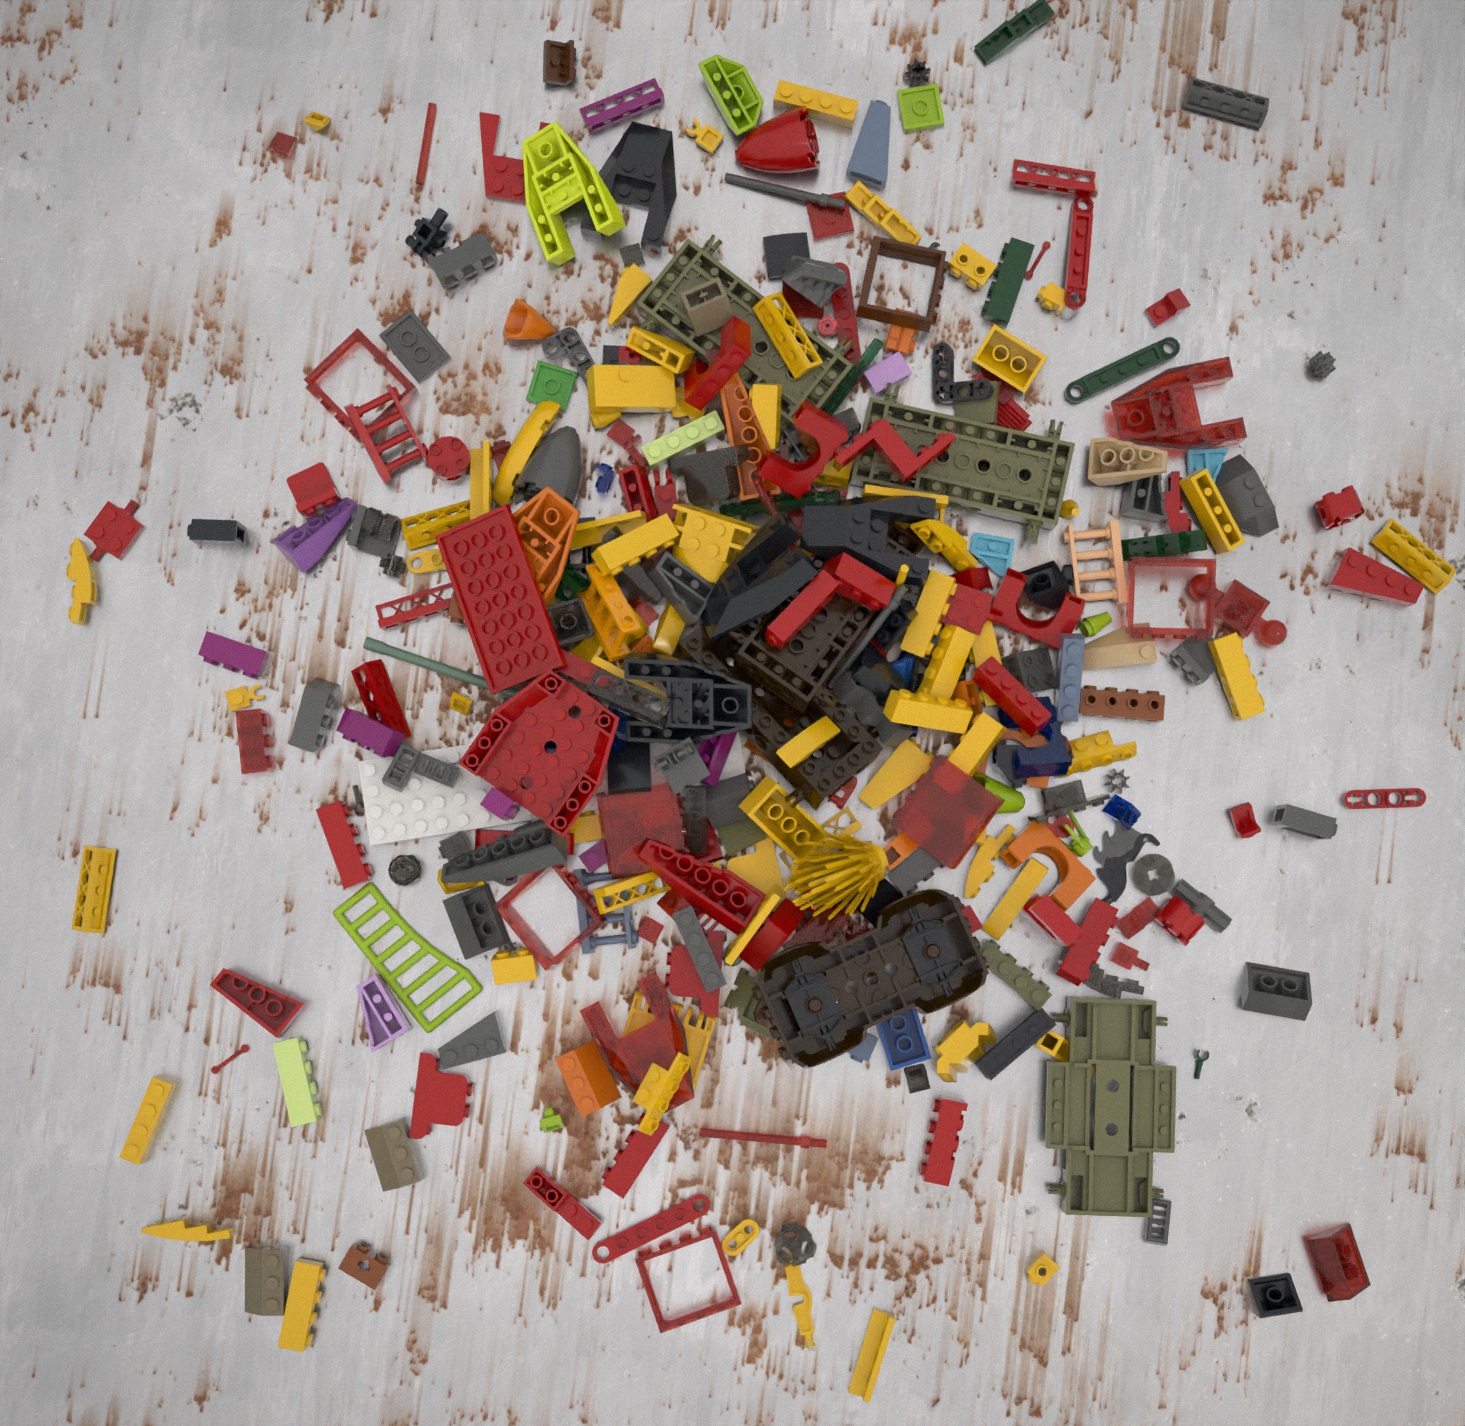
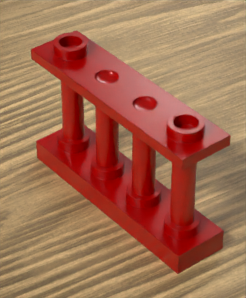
M390 384L385 385L387 393L360 407L358 405L354 407L352 403L343 406L384 483L392 480L390 474L393 473V470L420 456L424 462H427L429 451L425 443H420L398 400L401 396L395 386L391 387ZM390 400L393 401L397 412L369 426L368 424L363 425L360 419L363 417V414ZM402 419L407 428L406 431L379 445L378 443L373 444L370 437L373 436L374 432ZM412 438L417 449L390 463H383L380 457L383 454L382 452Z

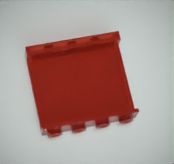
M939 754V756H935L929 764L930 769L927 773H923L919 777L915 790H911L907 794L903 807H899L892 816L894 819L891 824L948 868L956 869L1005 800L999 795L993 794L949 761L947 756Z
M668 782L651 785L652 792L608 795L605 792L596 793L608 871L613 880L653 872L638 858L649 839L673 848L678 853L689 855L687 844L684 845L683 837H686L685 826L681 824L680 817L683 816L681 804H678L677 796H680V792L675 795Z

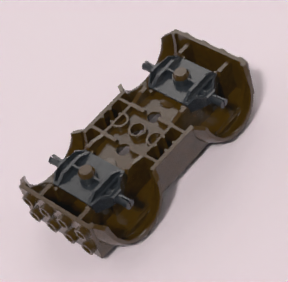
M927 889L911 893L889 903L878 913L877 926L832 947L827 946L823 942H808L796 945L772 956L764 962L760 968L759 979L753 982L754 988H751L755 999L761 1001L763 1007L760 1008L763 1018L768 1020L772 1026L769 1028L773 1040L778 1041L780 1044L778 1052L782 1060L792 1064L795 1063L805 1069L818 1066L843 1055L866 1040L867 1029L911 1008H914L922 1015L933 1013L962 1000L980 989L985 984L987 974H989V964L985 956H981L979 952L981 947L976 936L973 937L970 932L972 927L969 919L964 917L961 912L963 906L960 899L955 897L954 894H949L939 889ZM888 963H893L897 967V972L893 976L885 973V966ZM869 972H874L877 975V982L873 985L866 981V976ZM849 981H855L858 985L857 991L853 994L846 991V984Z

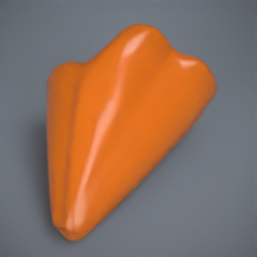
M516 299L513 306H511L503 329L504 338L518 340L546 339L556 333V330L534 308L519 299Z

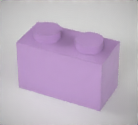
M900 351L895 354L890 352L882 357L883 361L876 364L873 362L864 368L863 379L874 397L886 391L887 383H892V388L911 376L912 371Z

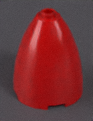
M802 106L786 111L755 128L739 143L738 150H735L737 162H741L743 166L754 170L771 173H795L820 168V161H816V156L820 153L813 122L807 119L806 115L809 114L807 107Z

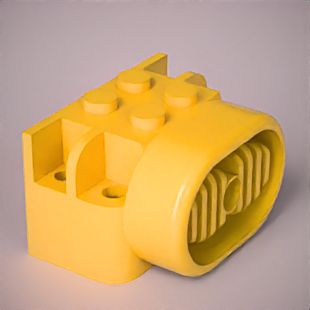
M689 503L673 504L672 508L677 509V513L672 523L679 536L674 540L675 544L672 546L670 554L708 582L716 584L720 575L762 527Z

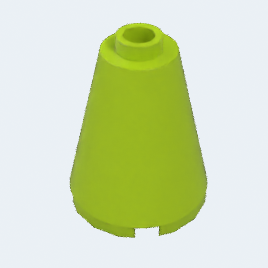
M974 774L973 777L975 778L973 781L968 782L966 785L964 805H968L969 810L966 811L969 814L1018 813L1025 805V798L1021 792L985 774Z

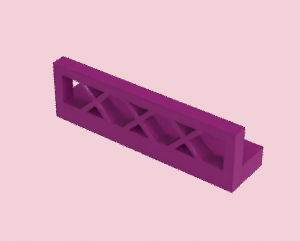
M653 78L582 107L579 110L590 133L664 103L665 100L662 89L659 88L656 79ZM654 86V91L642 95L645 88ZM630 94L637 97L624 102L626 96ZM613 102L618 104L615 107L605 110L608 103ZM591 110L600 112L588 118L586 112Z

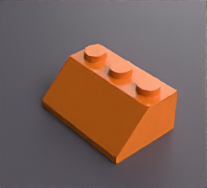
M595 1039L555 1058L581 1118L621 1098L620 1092Z

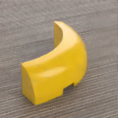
M542 401L535 406L512 442L492 486V498L499 505H509L515 498L514 486L519 474L540 444L542 437H545L556 421L561 407L560 404L552 401Z

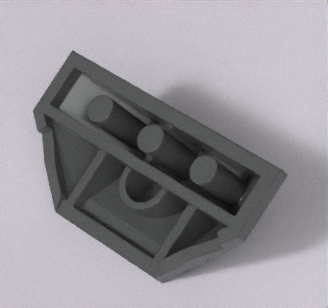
M1241 454L1223 462L1215 485L1238 528L1258 537L1279 528L1274 504L1255 468Z

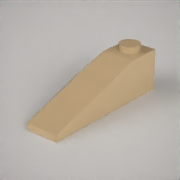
M1112 437L1091 439L1088 480L1098 486H1107L1166 473L1168 452L1128 441L1117 440Z
M1149 622L1128 624L1086 643L1084 646L1082 671L1149 665L1158 662L1155 639Z

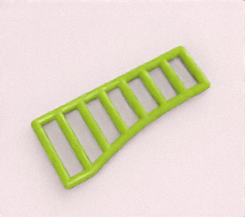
M367 883L333 911V916L426 1033H431L482 991V986L467 968L443 954L416 933L387 902L373 883ZM370 893L377 903L350 923L343 913ZM383 909L391 919L363 940L356 930ZM395 925H398L405 934L376 956L369 946ZM410 940H413L421 947V949L391 973L382 964ZM428 953L439 960L404 989L395 980ZM445 966L458 972L417 1006L408 997ZM465 978L472 989L429 1023L422 1012Z

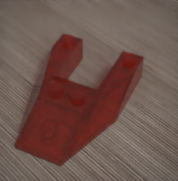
M1229 356L1169 368L1111 401L1118 439L1142 446L1184 451L1243 442L1247 438L1243 417L1202 425L1194 389L1226 383L1234 377Z
M654 972L637 981L656 1020L620 1039L601 1001H597L580 1010L607 1068L634 1096L652 1063L669 1071L678 1052L689 1057L685 1028L658 972ZM690 1066L679 1083L678 1090L670 1100L668 1109L664 1113L695 1098Z

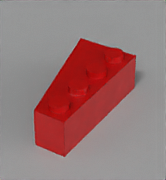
M1348 547L1342 551L1325 588L1337 589L1342 592L1363 595V597L1380 599L1385 602L1409 607L1416 604L1425 585Z

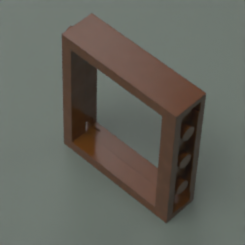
M873 236L856 317L929 332L931 325L936 324L938 313H935L934 310L935 307L939 308L941 295H938V290H943L945 278L941 276L942 272L946 273L948 261H945L946 251ZM878 254L936 267L926 317L867 304Z

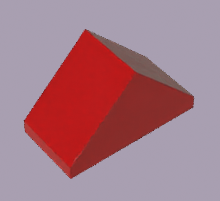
M987 567L971 568L949 575L956 579V583L977 590L992 588Z

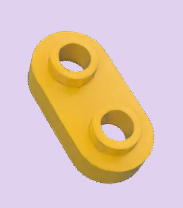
M750 1218L742 1220L723 1238L722 1248L724 1252L730 1256H735L742 1252L757 1238L759 1234L758 1223ZM748 1225L753 1228L752 1232L747 1233L744 1230V1228ZM735 1240L737 1245L730 1247L729 1241Z

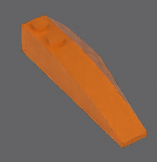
M736 372L720 389L740 501H747L779 494L782 491L780 487L759 476L757 473L756 465L768 449L772 452L774 450L769 446L739 373Z

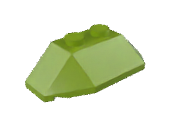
M717 54L698 63L707 89L727 126L736 136L754 128L764 100L745 66Z

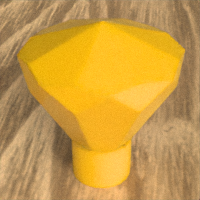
M1068 499L1062 502L1060 511L1062 517L1072 519L1079 514V507L1075 501Z

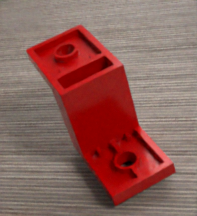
M885 418L881 421L877 419L868 427L869 430L864 435L859 433L855 436L848 448L843 446L835 453L833 467L839 472L871 446L903 485L950 448L956 437L951 431L946 435L943 432L933 440L934 442L930 448L925 446L915 456Z

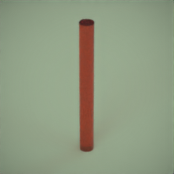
M428 103L415 182L418 185L424 184L436 111L435 103Z

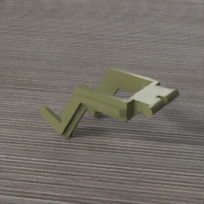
M741 967L734 982V985L739 988L737 991L731 989L724 1006L732 1009L733 1006L741 1009L737 1018L740 1019L742 1025L773 1040L769 1027L757 1022L755 1016L760 1001L755 999L751 988H754L753 982L759 979L760 971H758L754 979L747 975L748 970Z

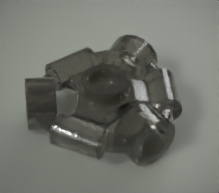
M796 1222L782 1225L780 1232L776 1233L774 1247H776L775 1258L782 1265L792 1264L794 1267L805 1264L806 1260L814 1257L817 1244L813 1242L812 1234L804 1226L801 1227ZM797 1230L795 1237L787 1238L785 1236V1233ZM804 1241H807L803 1255L801 1253L802 1244ZM783 1247H786L791 1252V1259L789 1255L782 1250Z

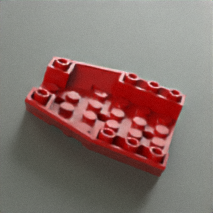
M549 669L494 710L458 764L475 776L483 778L547 823L546 826L564 838L601 785L620 718L580 688ZM573 706H578L581 709V715L578 718H572L570 715V709ZM549 741L555 742L557 746L556 751L552 754H549L545 749ZM526 776L532 780V786L529 789H525L521 785V780Z

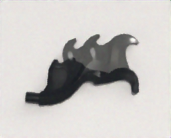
M1124 813L1119 816L1113 837H1109L1108 831H1105L1102 852H1099L1098 846L1094 848L1096 861L1103 865L1102 868L1097 869L1098 876L1109 891L1102 901L1108 904L1116 902L1125 890L1127 863L1134 862L1145 843L1152 842L1155 846L1160 845V842L1152 834H1142L1130 826L1129 818L1133 813Z

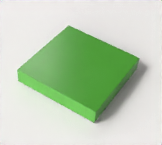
M538 360L526 401L539 404L542 401H552L561 405L559 411L566 413L578 372Z

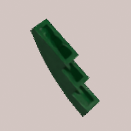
M1037 0L1027 9L1024 8L1011 20H1006L974 47L984 61L988 63L1054 16L1055 13L1046 0Z
M1205 529L1121 540L1123 561L1208 550Z

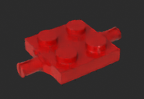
M131 499L125 509L107 501L83 534L97 546L89 557L97 561L103 552L110 553L117 559L122 557L144 527L131 514L138 503Z
M956 583L958 584L954 596L950 595L947 603L950 604L946 616L942 615L941 623L958 626L979 636L987 620L1000 624L1002 616L990 612V605L994 595Z

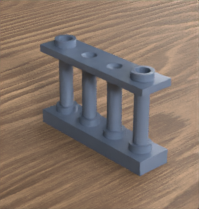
M618 864L619 871L589 874L586 872V868L573 870L582 954L595 953V948L601 945L627 943L628 949L636 948L639 938L638 932L634 931L631 904L623 907L624 913L594 916L593 914L591 915L590 906L596 903L594 895L588 893V885L592 882L621 880L630 877L631 870L630 867L627 868V864ZM627 890L621 891L619 897L626 901L630 892ZM610 896L602 897L603 902H611L613 899ZM625 921L626 934L605 937L593 936L592 927H595V925Z

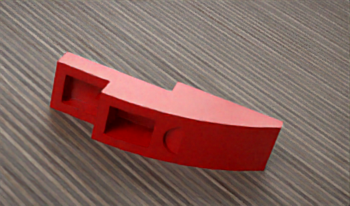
M1171 471L1167 475L1168 492H1162L1165 496L1164 507L1168 520L1163 521L1167 534L1191 531L1192 521L1188 519V513H1180V510H1183V498H1180L1182 487L1178 482L1183 479V477H1180V471ZM1188 552L1178 555L1179 557H1186L1188 555Z
M536 1167L523 1182L529 1190L550 1209L564 1218L587 1240H590L603 1224L589 1211V1208L540 1168Z

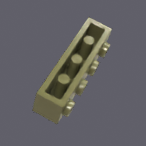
M987 939L982 940L979 952L981 956H985L989 964L988 970L1032 1008L1039 1011L1052 996L1048 992L1050 987L1041 980L1039 982L1035 981L1032 978L1034 974L1025 966L1021 969L1016 965L1017 959L1011 954H1003L999 950L1001 946L993 939L990 941Z

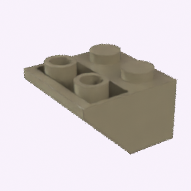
M719 277L680 293V300L697 337L723 327L734 315Z

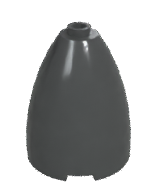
M570 426L559 428L534 450L514 486V492H520L524 495L523 500L528 502L549 486L575 506L583 470L582 446L579 434L576 433L577 430Z

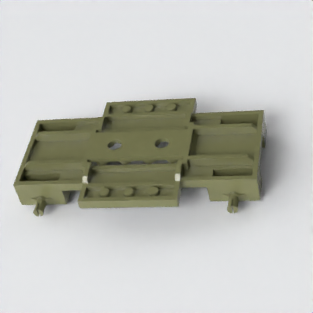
M1067 997L1065 1014L1052 1013V1017H1060L1052 1018L1054 1022H1065L1066 1039L1069 1040L1068 1062L1047 1061L1045 1148L1066 1149V1168H1063L1061 1185H1048V1189L1053 1190L1047 1191L1048 1194H1060L1062 1198V1212L1066 1215L1152 1218V1197H1164L1163 1194H1157L1164 1193L1163 1189H1152L1153 1152L1175 1153L1176 1066L1155 1065L1156 1026H1167L1168 1024L1167 1022H1159L1168 1021L1167 1017H1156L1157 1001ZM1092 1064H1095V1102L1093 1116L1094 1143L1093 1150H1090L1089 1132L1091 1068ZM1130 1065H1132L1131 1135H1130V1151H1128V1148H1129ZM1108 1081H1117L1118 1089L1115 1092L1108 1091L1106 1086ZM1109 1123L1116 1124V1134L1108 1135L1105 1129Z

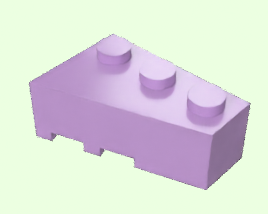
M380 974L372 976L357 986L362 1012L365 1017L366 1030L371 1044V1052L412 1028Z

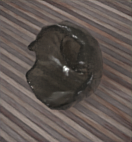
M412 854L397 856L390 862L388 868L390 880L398 886H411L419 879L422 870L420 861Z

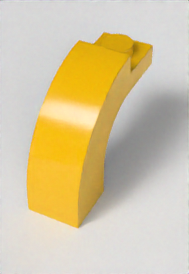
M1050 1030L1037 1041L1036 1047L1062 1062H1068L1069 1041ZM1092 1064L1091 1077L1095 1071V1064Z

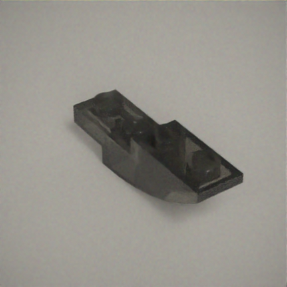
M1091 963L1089 970L1092 972L1087 982H1081V984L1096 992L1118 999L1121 998L1122 991L1143 995L1144 987L1139 986V981L1127 979L1126 983L1118 981L1119 977L1108 974L1103 978L1105 969H1100L1097 963Z

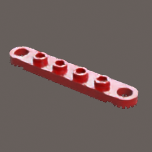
M1086 194L1078 195L1072 202L1064 291V303L1071 310H1078L1085 304L1088 286L1094 202ZM1078 202H1084L1087 205V209H1081L1078 206ZM1070 296H1078L1080 302L1077 304L1076 302L1073 303L1072 299H1070Z
M837 262L834 263L835 266L843 269L845 275H848L846 284L832 294L834 316L838 324L836 327L837 338L839 342L843 335L847 336L843 346L850 340L854 342V345L851 346L843 357L853 364V369L859 372L857 379L852 380L847 377L845 382L850 385H856L863 379V366L850 271L846 264Z
M703 1194L693 1195L596 1243L593 1247L592 1255L594 1260L601 1264L608 1263L705 1215L710 1208L709 1199ZM701 1199L705 1202V1208L702 1211L694 1209L693 1202L695 1200ZM605 1246L608 1248L609 1255L606 1258L598 1256L597 1249L599 1247Z

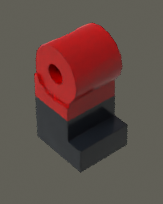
M603 345L602 365H639L641 362V354L627 346Z

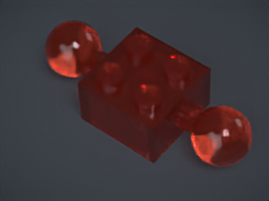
M1197 574L1191 579L1189 590L1193 597L1198 600L1211 599L1216 602L1207 617L1229 632H1237L1243 640L1255 628L1260 631L1262 641L1269 646H1278L1285 641L1287 628L1284 623L1276 619L1266 621L1261 617L1270 604V601L1236 579L1229 582L1223 592L1216 588L1214 578L1208 574Z

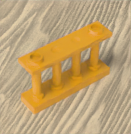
M596 563L586 565L585 568L592 581L586 591L578 594L576 600L609 661L613 662L624 659L630 653L624 641L626 635L640 631L641 626L615 578L611 574L604 577Z

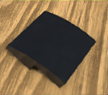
M807 232L763 237L768 278H781L785 272L783 269L785 262L792 255L810 259Z

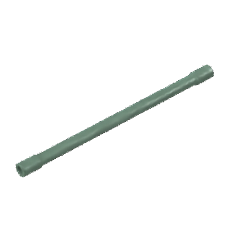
M368 636L365 639L364 649L378 654H385L489 690L484 677L399 649ZM512 687L499 694L512 698L521 690Z

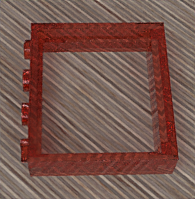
M358 328L303 379L308 384L305 388L313 396L317 394L322 399L320 403L328 411L332 409L336 413L334 418L342 426L346 423L351 428L348 432L356 440L359 439V436L350 418L328 397L317 383L359 343L405 389L400 395L401 398L398 399L401 406L418 392L416 386ZM394 403L389 405L371 424L397 412Z
M1128 557L1125 633H1131L1133 638H1143L1144 634H1152V638H1165V634L1173 635V639H1186V635H1195V639L1207 640V636H1213L1216 559ZM1135 566L1206 567L1204 629L1133 627Z
M565 863L551 867L595 921L554 958L511 905L551 867L527 874L493 905L545 971L553 970L607 921L604 916L605 914H599L597 905L591 900V894L586 889H582L578 884V878L573 873H569L564 867Z
M706 1226L699 1229L698 1234L691 1236L690 1233L679 1236V1240L673 1243L668 1240L658 1244L659 1248L651 1250L649 1247L638 1251L639 1255L635 1257V1261L660 1333L742 1304L716 1227L711 1229V1226ZM712 1237L732 1295L664 1319L644 1261Z

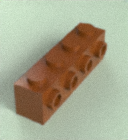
M1084 685V689L1081 688L1080 716L1151 722L1164 721L1165 695H1159V691H1147V694L1138 693L1139 690L1126 689V692H1118V688L1105 687V690H1097V686Z

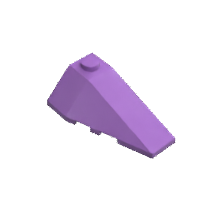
M345 497L334 505L325 508L322 515L314 518L310 516L306 519L307 523L297 528L295 525L288 528L275 538L273 543L294 567L304 572L312 568L322 557L358 505Z

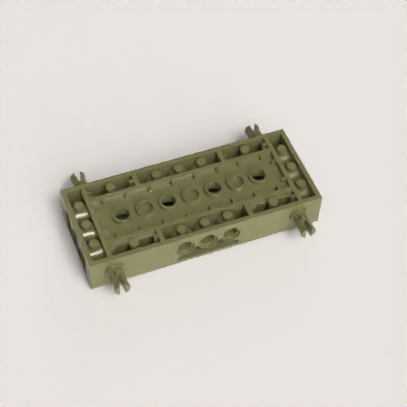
M711 235L703 248L687 239L636 303L637 311L646 318L639 328L652 332L657 326L675 341L695 350L694 355L711 366L721 346V329L723 327L697 337L680 300V293L719 277L728 296L734 316L749 324L751 329V356L736 372L739 373L748 395L750 388L755 383L782 384L780 436L788 427L792 431L796 430L792 416L802 402L806 400L823 410L852 373L853 364L843 356L854 345V342L850 340L843 346L847 339V336L843 335L835 348L832 349L802 326L823 364L808 370L797 379L791 378L788 374V366L753 310V307L764 296L712 257L723 243L718 239L713 244L715 235ZM785 318L786 323L791 326L790 321ZM795 336L797 341L802 344L801 339ZM758 343H765L767 345V350L764 353L756 351L755 346ZM806 354L810 363L814 362L811 356Z
M887 383L884 400L869 398L861 432L863 435L869 430L868 427L877 419L881 421L885 418L915 456L925 446L930 448L934 442L933 440L943 432L946 435L951 431L956 438L952 446L945 451L948 455L946 462H940L936 458L903 485L870 446L855 458L850 480L851 485L864 487L867 484L949 496L947 505L949 507L1028 524L1024 539L1025 543L1029 541L1031 534H1033L1032 544H1037L1040 527L1053 530L1057 526L1075 443L1060 440L1064 422L1060 421L1055 430V419H1051L1048 436L1045 437L898 404L896 401L900 385L897 384L894 392L891 393L892 383ZM986 461L989 464V470L985 472L980 471L978 463ZM1027 470L1030 473V479L1027 481L1021 480L1019 472Z

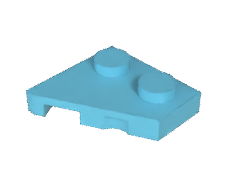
M1228 448L1186 451L1188 475L1194 471L1207 468L1215 483Z
M974 532L970 553L974 558L1003 578L1007 568H1010L1015 539Z

